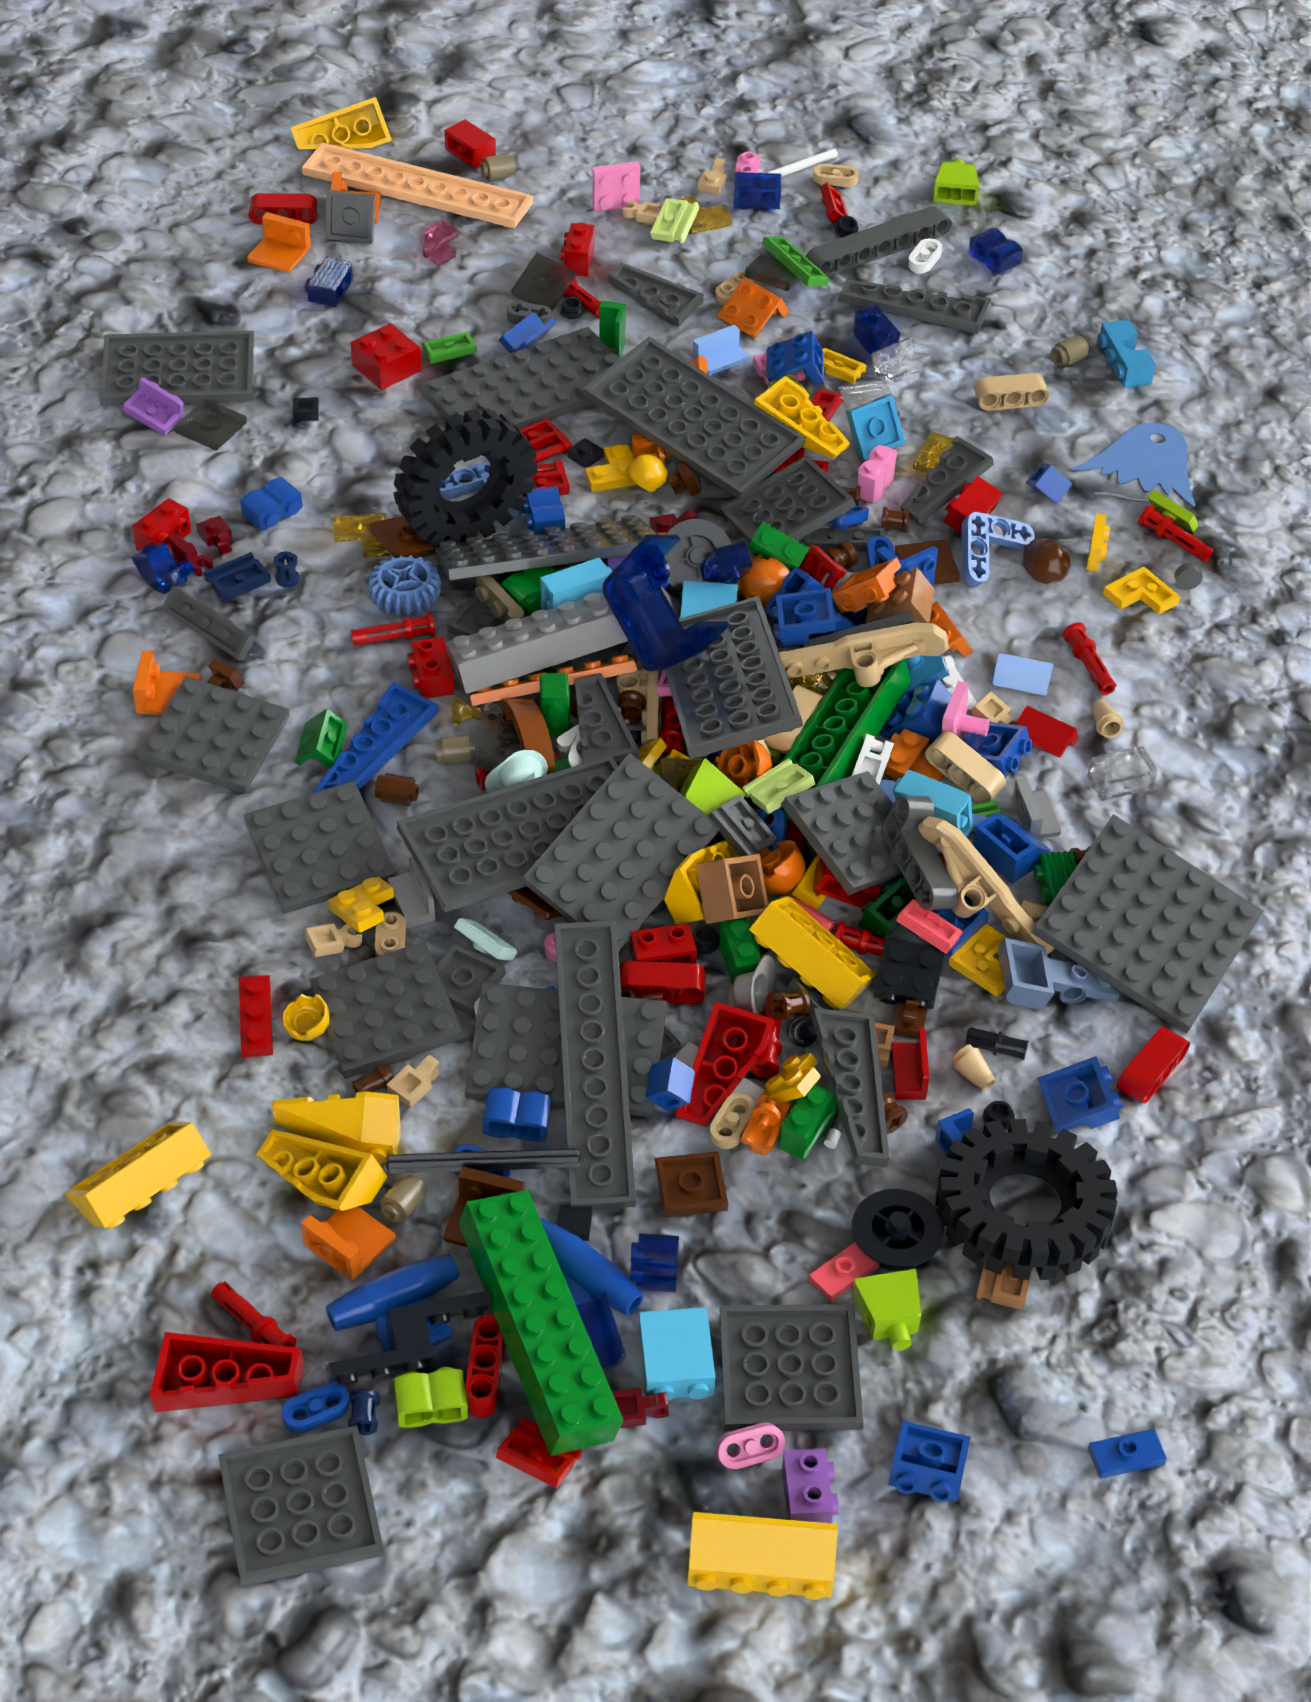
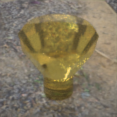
M455 699L450 710L453 725H459L469 719H480L481 708L471 707L463 700Z

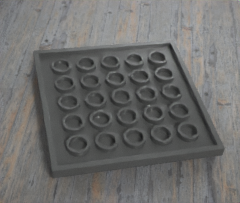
M1113 814L1031 933L1187 1034L1264 911Z

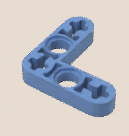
M484 462L453 471L445 481H440L439 488L442 497L449 500L479 491L489 477L490 463ZM460 480H470L471 482H469V483H461V482H459V481H460ZM512 508L508 509L513 518L519 516L522 508L520 511Z
M973 512L962 521V577L964 581L972 587H977L988 579L989 543L1022 550L1034 540L1035 536L1032 528L1022 522L981 512ZM994 525L1001 528L1003 536H998L994 532ZM971 544L979 547L980 555L975 554L971 550Z

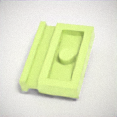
M666 198L650 232L652 239L668 242L679 240L680 243H684L699 210L698 203L694 202L691 204L686 200Z
M788 758L742 788L747 798L750 797L753 803L767 814H770L781 807L785 797L808 790L815 785L813 775L798 764L794 765L792 760Z

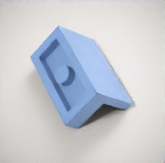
M735 325L693 340L692 360L698 355L706 358L708 375L749 360V355L739 346L740 330Z
M999 653L992 684L994 686L1045 696L1047 695L1054 664Z

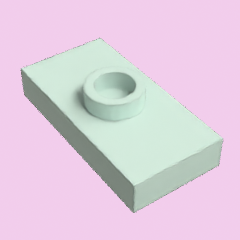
M459 918L454 926L455 929L474 942L472 946L482 953H490L497 959L513 961L517 954V949L474 919Z

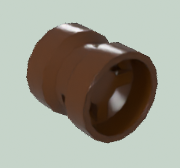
M849 541L837 544L835 549L828 548L824 550L831 559L842 567L850 568L858 562L857 552Z

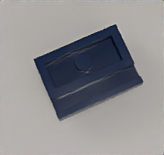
M252 552L204 571L206 582L210 583L211 588L223 602L271 582L270 573L258 559L253 557Z

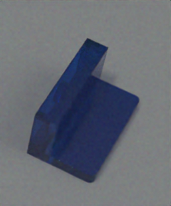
M602 1292L597 1295L595 1300L578 1304L576 1307L600 1365L605 1370L621 1365L626 1357V1352L607 1294Z

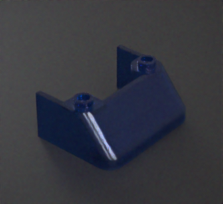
M647 534L603 583V595L641 665L650 672L662 671L704 652L730 626L727 621H700L684 630L661 588L670 576V568L664 556L681 540L679 535Z

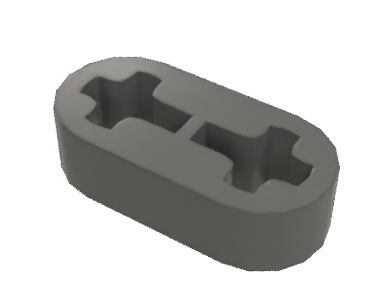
M515 301L507 306V319L510 323L517 325L534 312L545 325L552 319V310L543 305Z

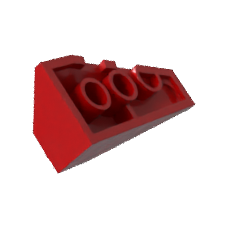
M715 1001L692 1067L695 1075L690 1104L679 1107L676 1118L706 1127L725 1100L732 1094L765 1051L775 1019Z

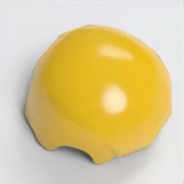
M639 455L627 468L632 480L649 492H654L658 488L661 489L667 481V468L662 460L653 455Z
M301 994L295 1001L288 1004L283 1012V1027L296 1040L312 1041L323 1035L329 1025L330 1012L328 1006L318 994H315L314 997Z

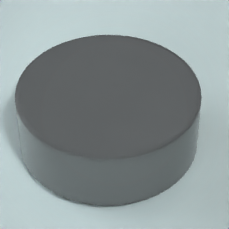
M1194 563L1183 564L1174 573L1177 586L1184 590L1196 588L1203 579L1199 566Z

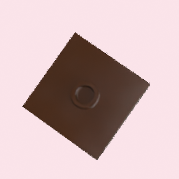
M403 516L372 522L368 529L394 558H399L400 555L409 557L411 554L415 559L434 555V548L438 547L429 544L426 539L420 538Z
M947 540L895 545V555L900 560L935 546L938 549L934 585L959 582L960 573Z
M719 1151L655 1158V1170L663 1217L728 1211V1199Z

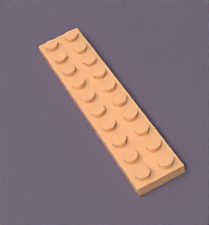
M321 143L302 166L303 175L313 177L314 179L331 182L333 172H342L343 181H347V186L357 190L380 192L381 195L514 229L533 204V195L326 143Z

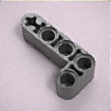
M901 796L896 800L883 822L882 836L922 909H953L958 902L957 888L933 844L924 839L918 829V825L929 816L933 817L934 804L930 797Z

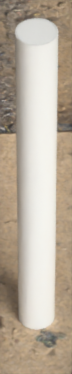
M831 149L757 176L759 184H763L831 160L838 156L836 149Z

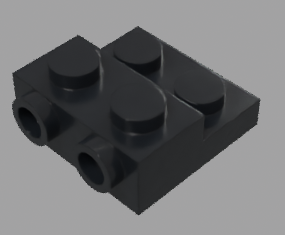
M886 937L876 977L874 997L879 998V1001L885 1004L893 1005L897 1002L906 1004V1001L910 1000L919 1002V1008L934 1009L945 953L933 946Z

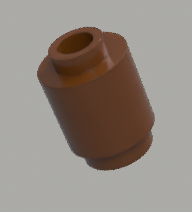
M386 773L385 776L379 775L377 777L374 793L375 797L381 798L382 802L410 806L412 801H416L418 798L419 784H415L413 777Z

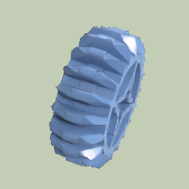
M412 554L409 557L400 555L399 558L390 556L389 561L381 560L379 566H374L369 577L368 592L373 604H376L379 610L385 609L387 614L395 612L397 617L400 614H407L409 617L410 613L415 612L419 615L421 610L429 611L430 605H436V600L441 593V578H439L437 568L433 567L430 561L424 562L422 557L415 559Z

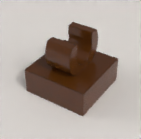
M683 461L676 463L679 473H673L668 476L675 494L683 493L686 488L691 497L700 493L687 463Z
M215 657L208 665L213 673L208 683L228 689V686L237 691L243 685L244 681L235 668Z
M907 1000L906 1005L897 1004L893 1026H895L893 1035L917 1039L919 1028H924L927 1009L919 1008V1002Z

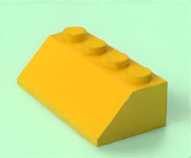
M789 896L770 902L749 929L755 934L754 939L764 948L772 949L777 954L776 958L782 965L787 968L792 967L800 974V980L810 988L815 987L822 993V999L832 1008L836 1009L838 1007L841 1010L849 1006L877 977V973Z
M168 1122L64 1192V1194L94 1227L112 1229L125 1220L124 1215L132 1209L137 1211L150 1204L152 1201L151 1196L159 1191L162 1193L176 1186L178 1184L177 1178L185 1173L192 1174L205 1165L203 1161L211 1156V1153L192 1122Z
M693 1512L688 1586H695L704 1591L714 1590L715 1588L731 1589L740 1594L750 1593L751 1591L766 1592L775 1597H783L790 1594L801 1595L811 1600H819L824 1597L831 1598L834 1583L838 1524Z

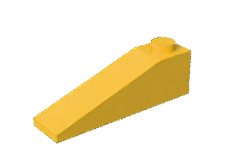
M376 97L290 127L298 150H316L321 143L346 149H372L392 141Z
M786 376L755 399L754 404L806 437L803 448L834 459L850 445V442L834 423L828 422L823 417V410L819 406L812 404L807 391Z
M726 840L689 854L675 869L664 897L667 909L671 913L675 924L705 920L702 911L700 887L697 882L696 864L740 857Z
M366 1091L356 1092L355 1098L341 1099L339 1094L328 1095V1099L322 1101H315L310 1097L273 1100L272 1109L275 1125L307 1138L370 1153L379 1164H387L388 1155L397 1154L401 1136L398 1095Z
M275 1129L271 1130L256 1154L260 1160L314 1203L340 1211L372 1203L387 1178L384 1170L370 1153Z

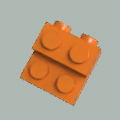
M897 557L853 574L833 592L832 597L840 612L852 611L856 613L867 607V603L874 602L879 604L890 597L888 593L896 587L893 581L895 578L894 573L901 568Z
M905 728L900 735L897 733L893 734L890 742L894 743L884 774L890 776L895 782L899 778L902 779L908 769L939 782H942L945 777L928 762L925 756L926 749L929 747V738Z

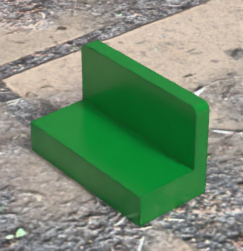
M601 301L599 338L610 348H614V353L621 357L625 346L626 304Z
M325 709L307 721L304 725L294 762L301 765L314 757L330 769L334 766L336 759L341 753L348 724L329 709Z

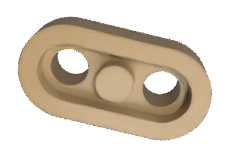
M818 164L813 168L812 178L821 186L827 182L832 186L851 188L858 183L859 172L851 166Z
M743 271L731 275L716 288V302L724 306L742 279L746 278L754 282L753 277Z
M397 912L384 913L385 921L376 925V957L406 947L407 927L406 919L403 915Z
M735 1093L725 1100L710 1125L709 1137L713 1145L721 1149H731L739 1144L756 1106L755 1101L749 1095ZM735 1112H742L744 1114L738 1115Z

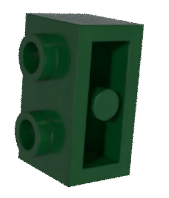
M904 876L896 883L891 881L881 891L880 894L882 896L879 899H871L862 908L861 912L864 915L858 925L863 930L865 928L869 929L872 935L886 939L901 925L896 921L898 915L912 899L916 900Z

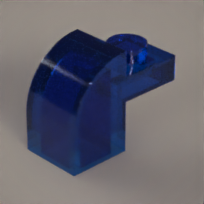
M149 543L131 557L142 578L154 590L163 594L168 593L172 586H179L185 583L187 576L195 571L190 561H174L165 543Z

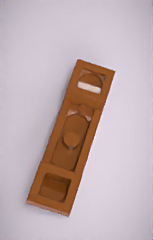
M531 698L501 699V706L506 719L512 720L522 745L521 750H534L540 753L546 759L547 771H555V759L549 731L536 702Z

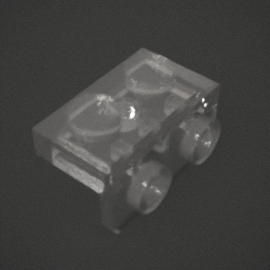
M906 338L872 353L876 377L888 379L890 382H899L904 379V376L920 373L924 367L932 364L930 354L916 352L913 338Z

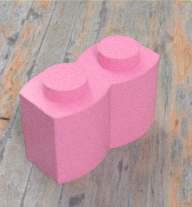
M878 445L870 452L869 460L865 461L858 471L857 486H861L859 499L872 504L881 499L884 488L888 487L894 480L897 450Z

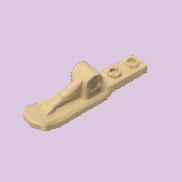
M915 622L847 635L831 643L779 652L788 679L843 668H853L857 684L862 687H872L880 681L885 668L906 658L921 655L939 656L949 649L946 631L933 623Z
M654 633L643 636L645 650L636 661L637 671L618 675L616 679L618 695L626 690H635L643 694L646 699L645 707H647V710H642L643 727H646V731L641 732L642 746L659 739L661 733L663 696L658 695L656 686L663 673L664 665Z
M931 816L918 825L923 838L934 844L944 855L947 864L946 869L958 891V902L952 909L958 917L969 918L987 905L1001 919L1004 929L1014 935L1018 941L1046 946L1047 955L1055 949L1031 933L1036 924L1017 903L1007 885L961 830L944 819ZM964 896L972 900L973 907L966 904Z

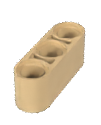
M1038 373L984 377L977 380L973 387L981 409L988 411L1041 406L1050 397L1045 381Z
M799 685L792 692L802 718L803 727L796 728L790 732L768 736L764 739L767 747L785 755L824 698V696Z
M942 732L926 749L925 756L928 762L961 790L971 794V798L979 804L992 801L1006 785L1004 775L952 732Z

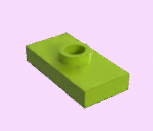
M1152 490L1147 497L1150 504L1165 517L1170 516L1176 523L1192 533L1199 526L1193 513L1159 492Z

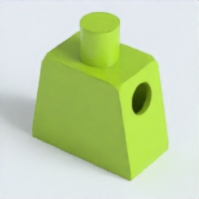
M961 159L943 162L935 180L933 202L977 206L979 181L975 165L965 164Z
M706 758L694 764L679 792L707 816L739 794L743 798L746 796L743 790Z
M916 1269L855 1278L851 1296L852 1301L871 1338L874 1340L889 1338L893 1350L896 1351L909 1348L912 1345L910 1335L919 1331L921 1320Z

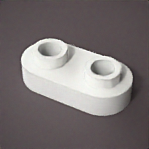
M930 238L921 240L909 255V269L917 274L930 271L941 257V242Z

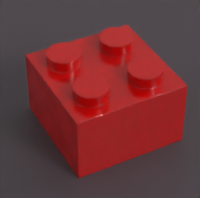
M391 323L350 342L352 366L380 390L386 389L421 371L420 347Z

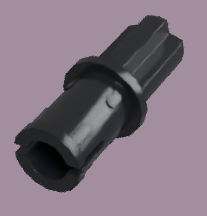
M969 1028L965 1040L967 1045L993 1051V1055L1000 1053L1020 1058L1021 1060L1025 1059L1029 1042L1028 1040L1025 1041L1002 1035V1031L996 1034L976 1028Z

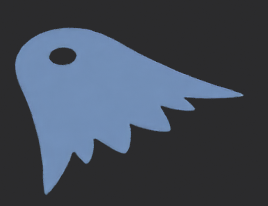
M1150 422L1136 425L1103 452L1071 469L1079 471L1103 468L1101 475L1118 471L1119 484L1139 478V482L1146 492L1151 491L1160 483L1167 494H1170L1174 488L1183 499L1194 507L1196 506L1188 481L1186 440L1178 430L1166 424ZM1153 434H1161L1165 437V441L1163 443H1155L1150 437Z

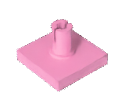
M957 681L943 716L942 732H952L959 738H961L963 732L986 737L990 719L967 715L969 683Z

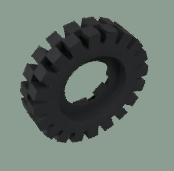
M477 409L464 412L463 421L457 413L444 418L446 430L442 431L437 423L425 431L431 439L428 443L417 438L409 447L416 457L404 455L399 468L403 473L396 474L394 486L398 490L393 492L395 503L416 534L423 540L426 539L429 544L439 547L440 542L452 540L459 543L461 540L466 542L467 538L477 537V531L484 538H487L496 532L493 522L497 520L505 526L513 519L508 509L512 508L520 511L527 501L521 493H531L535 482L531 476L537 475L538 465L533 459L537 457L534 448L530 445L527 438L502 413L498 415L493 410L484 409L483 413L480 414ZM480 455L488 459L490 463L489 477L476 494L461 501H450L442 497L439 488L440 481H445L456 469L454 465L460 460L467 462L480 457Z
M1010 1119L1006 1132L1001 1122L996 1120L984 1123L983 1133L974 1127L963 1134L962 1142L955 1140L950 1146L947 1157H944L942 1162L935 1206H938L937 1210L942 1217L943 1224L947 1226L945 1236L954 1247L964 1243L962 1255L974 1263L985 1254L988 1255L985 1269L1001 1275L1006 1263L1013 1264L1012 1278L1029 1280L1032 1267H1036L1040 1280L1056 1279L1059 1267L1068 1276L1080 1271L1082 1261L1089 1265L1099 1256L1100 1248L1104 1249L1109 1239L1118 1201L1116 1197L1118 1191L1116 1181L1110 1180L1112 1171L1105 1159L1096 1161L1098 1151L1087 1142L1075 1148L1077 1135L1064 1128L1054 1139L1050 1137L1053 1124L1037 1121L1034 1133L1028 1132L1026 1119ZM1008 1175H1033L1045 1180L1054 1187L1061 1200V1210L1050 1222L1027 1221L1026 1226L1015 1224V1218L993 1207L990 1199L991 1188L999 1179Z

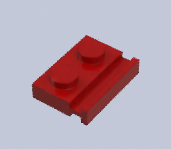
M522 1417L517 1428L514 1427L497 1448L496 1458L557 1489L574 1467L576 1460L581 1458L582 1449L550 1456L538 1425Z

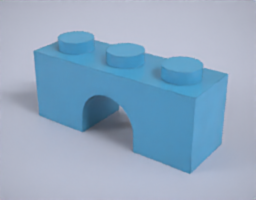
M1129 319L1102 323L1100 334L1097 335L1098 347L1102 348L1107 362L1111 364L1116 378H1119L1124 388L1152 384L1156 365L1147 349L1135 350L1138 333Z

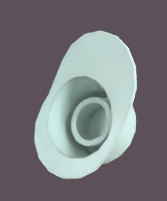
M521 750L513 753L486 776V791L490 793L545 776L548 769L546 759L534 750Z

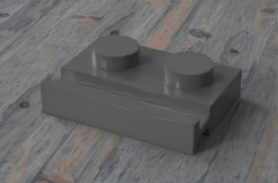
M740 794L720 806L716 811H712L709 815L719 826V833L740 857L759 854L777 840L775 834Z

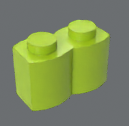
M442 1367L429 1374L408 1371L394 1378V1393L399 1427L413 1428L431 1423L444 1424L459 1422L468 1418L463 1370Z

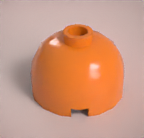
M757 555L748 562L740 576V589L746 599L759 596L763 609H766L768 601L777 591L781 590L782 583L790 571L776 558L770 557L767 560L761 558L763 555Z
M751 741L732 749H724L720 757L716 756L714 766L743 790V786L772 769V760L762 744Z
M791 840L777 842L776 844L779 848L770 852L769 848H766L759 853L767 896L791 895L804 876V858L796 843Z

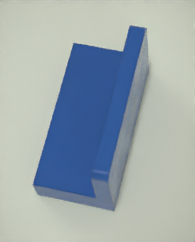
M533 312L502 335L499 342L509 353L525 349L543 338L557 321L553 318L544 325Z

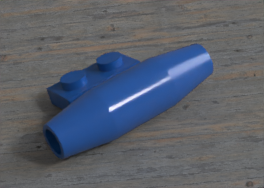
M543 1218L540 1219L581 1319L588 1313L591 1298L626 1316L632 1315L639 1308L644 1295L614 1263L577 1235Z
M450 1254L408 1263L366 1281L326 1306L329 1321L335 1331L377 1321L376 1338L383 1352L392 1351L385 1319L388 1310L430 1302L429 1297L459 1279L457 1265ZM430 1321L427 1322L431 1347L452 1339V1332L447 1323L431 1326Z

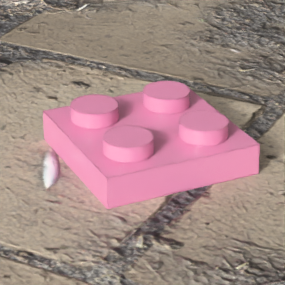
M639 162L593 167L592 207L594 212L627 208L628 201L640 203Z

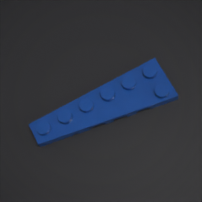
M393 682L377 703V709L373 715H369L366 718L362 730L359 734L355 733L351 739V745L345 752L339 755L334 766L328 770L312 793L355 781L358 790H360L439 712L438 704Z

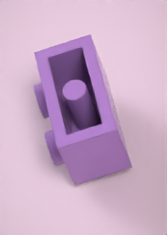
M826 1448L784 1450L782 1476L787 1520L832 1523L833 1515H838L839 1507L837 1493L831 1494L830 1483L835 1481L833 1462H827Z

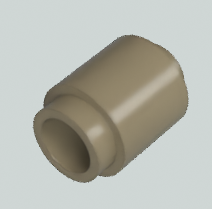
M506 154L484 157L483 163H480V171L482 176L486 177L488 181L507 178L511 174H515V161L512 155L507 156Z
M1075 335L1057 343L1051 350V357L1057 366H1068L1086 358L1089 346L1084 338Z
M468 734L441 738L442 741L435 742L438 764L445 763V766L470 763L472 762V756H477L475 739L469 740Z
M414 1175L401 1177L380 1200L383 1215L392 1222H405L424 1201L425 1193L427 1192L425 1184Z

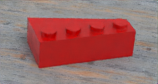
M165 1332L150 1391V1399L155 1412H165L295 1397L299 1395L305 1368L302 1351L298 1347Z

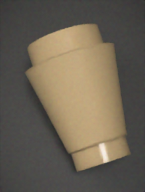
M1099 699L1095 701L1091 709L1097 732L1106 738H1113L1120 734L1123 728L1122 717L1105 700Z
M967 1045L953 1056L954 1069L982 1092L988 1090L996 1082V1078L993 1076L978 1048L974 1049L972 1045Z

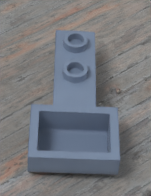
M1004 938L998 946L1006 999L1011 1004L1042 1009L1053 997L1054 991L1059 992L1060 1000L1066 1004L1079 1003L1086 997L1115 1003L1120 996L1117 988L1082 965L1048 958L1046 946Z

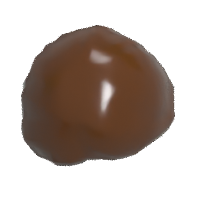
M1042 538L1034 539L1024 547L1023 566L1034 580L1049 584L1062 581L1067 577L1071 563L1068 551L1063 545L1054 540Z

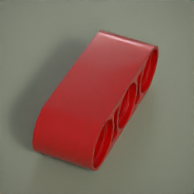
M257 193L250 198L248 217L254 224L263 225L262 217L268 212L310 225L316 220L318 201L315 196L306 193Z
M626 961L619 965L621 991L623 989H630L635 996L662 992L663 999L658 1001H667L670 1004H697L705 998L706 971L701 965L649 961Z
M1162 1026L1123 1071L1116 1088L1140 1103L1146 1104L1183 1060L1190 1047V1041Z
M492 1314L479 1317L473 1327L465 1389L468 1412L477 1418L491 1416L495 1412L498 1402L505 1341L496 1318ZM493 1335L494 1337L486 1338L484 1336ZM484 1364L491 1365V1366L485 1367V1368L480 1367L481 1365H484ZM478 1394H485V1395H487V1396L482 1397V1398L476 1397V1395H478Z

